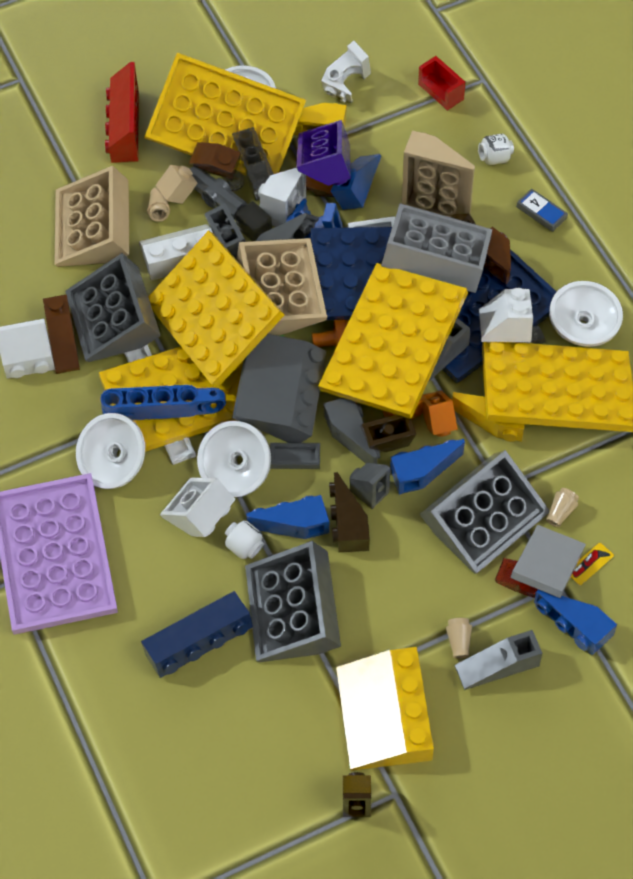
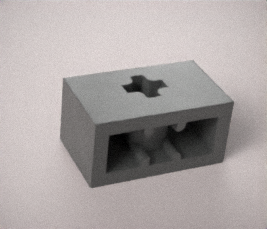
M224 203L204 213L213 234L237 259L239 242L246 241Z

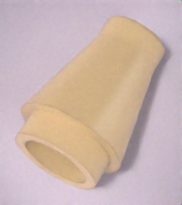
M156 187L150 191L147 213L152 220L160 222L167 219L170 214V207L167 200Z
M561 488L559 492L555 493L546 521L552 526L559 528L562 522L578 506L579 496L567 488Z
M467 618L448 620L446 631L452 648L453 658H468L472 625L469 624V619Z

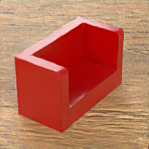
M434 56L419 66L418 85L447 111L464 100L466 82L441 59Z

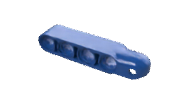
M192 385L111 388L105 390L100 398L102 414L117 413L131 420L180 418L214 414L223 409L226 404V395L223 390L213 387L196 388ZM215 403L217 407L211 408L210 405Z

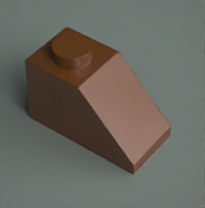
M197 142L189 164L232 181L240 162L241 152L218 143Z
M492 226L490 228L492 233L484 267L504 284H507L511 271L510 240L503 232H499Z

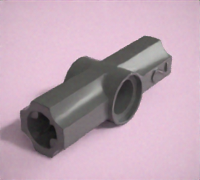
M195 166L190 168L193 173L192 176L198 183L194 189L201 194V197L208 206L215 208L225 203L234 220H239L244 216L248 209V203L233 193L224 179H215L205 170Z

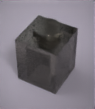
M254 201L246 206H242L235 213L236 224L239 230L252 242L256 241L262 233L272 229V217Z

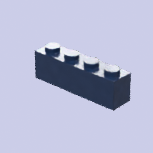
M233 591L142 640L141 643L147 659L159 678H162L167 674L176 672L183 665L198 660L205 653L220 648L225 642L236 636L245 634L249 629L253 628L250 612L236 592Z

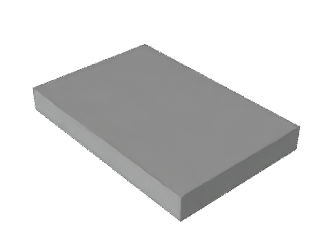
M537 525L512 571L511 578L561 598L586 544Z

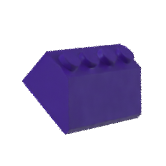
M342 120L298 133V172L326 185H341L347 182L348 179H351L350 142Z

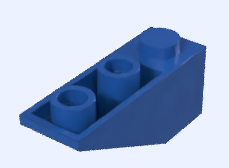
M380 154L360 156L350 164L351 179H348L347 182L341 185L333 184L331 192L342 210L363 208L381 159Z
M464 439L448 440L440 445L424 446L416 451L400 452L395 456H391L390 470L398 494L425 488L464 454Z
M321 495L306 496L298 501L290 503L281 502L274 507L266 509L257 508L246 513L247 521L259 531L300 539H308L330 533L329 519Z
M539 589L536 591L534 603L539 612L553 619L557 628L563 633L567 632L581 650H587L593 655L614 636L617 624L597 606L564 596L559 598Z

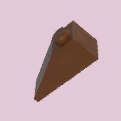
M67 294L43 298L56 374L80 370Z

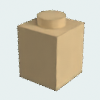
M170 165L157 182L156 187L167 201L183 204L198 183L192 176V171L186 166Z

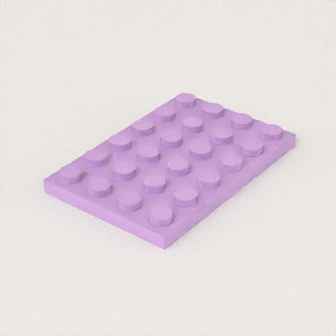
M91 473L1 491L0 558L13 634L118 613Z

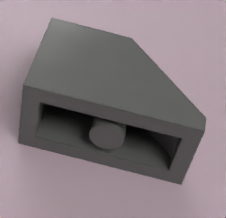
M367 462L361 469L356 468L350 475V491L371 509L389 494L390 467L387 465Z

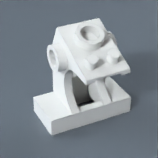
M355 41L347 46L348 51L327 67L321 80L324 92L331 97H340L342 103L346 101L353 102L352 93L344 85L347 77L352 74H360L365 79L371 74L369 56Z

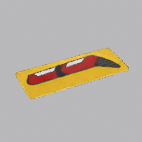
M598 543L578 561L571 578L578 585H582L611 560L614 554L602 543Z

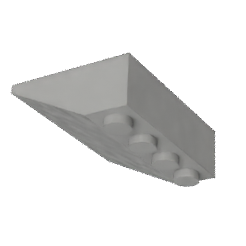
M399 204L381 266L389 269H400L467 288V291L476 293L492 229Z

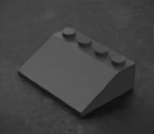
M123 253L65 291L87 362L140 349L161 336L139 267Z
M267 334L243 361L232 418L248 423L287 443H302L310 438L313 433L320 392L318 385L322 379L327 351L307 341Z
M504 450L491 455L421 512L420 515L432 532L474 574H477L545 517L550 510L507 451Z
M310 541L245 565L257 662L318 655L341 647L327 550L314 541Z

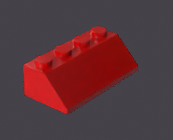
M129 62L110 78V87H106V99L110 101V105H106V118H109V122H105L106 136H109V140H105V152L110 154L111 163L139 161V87L135 62Z

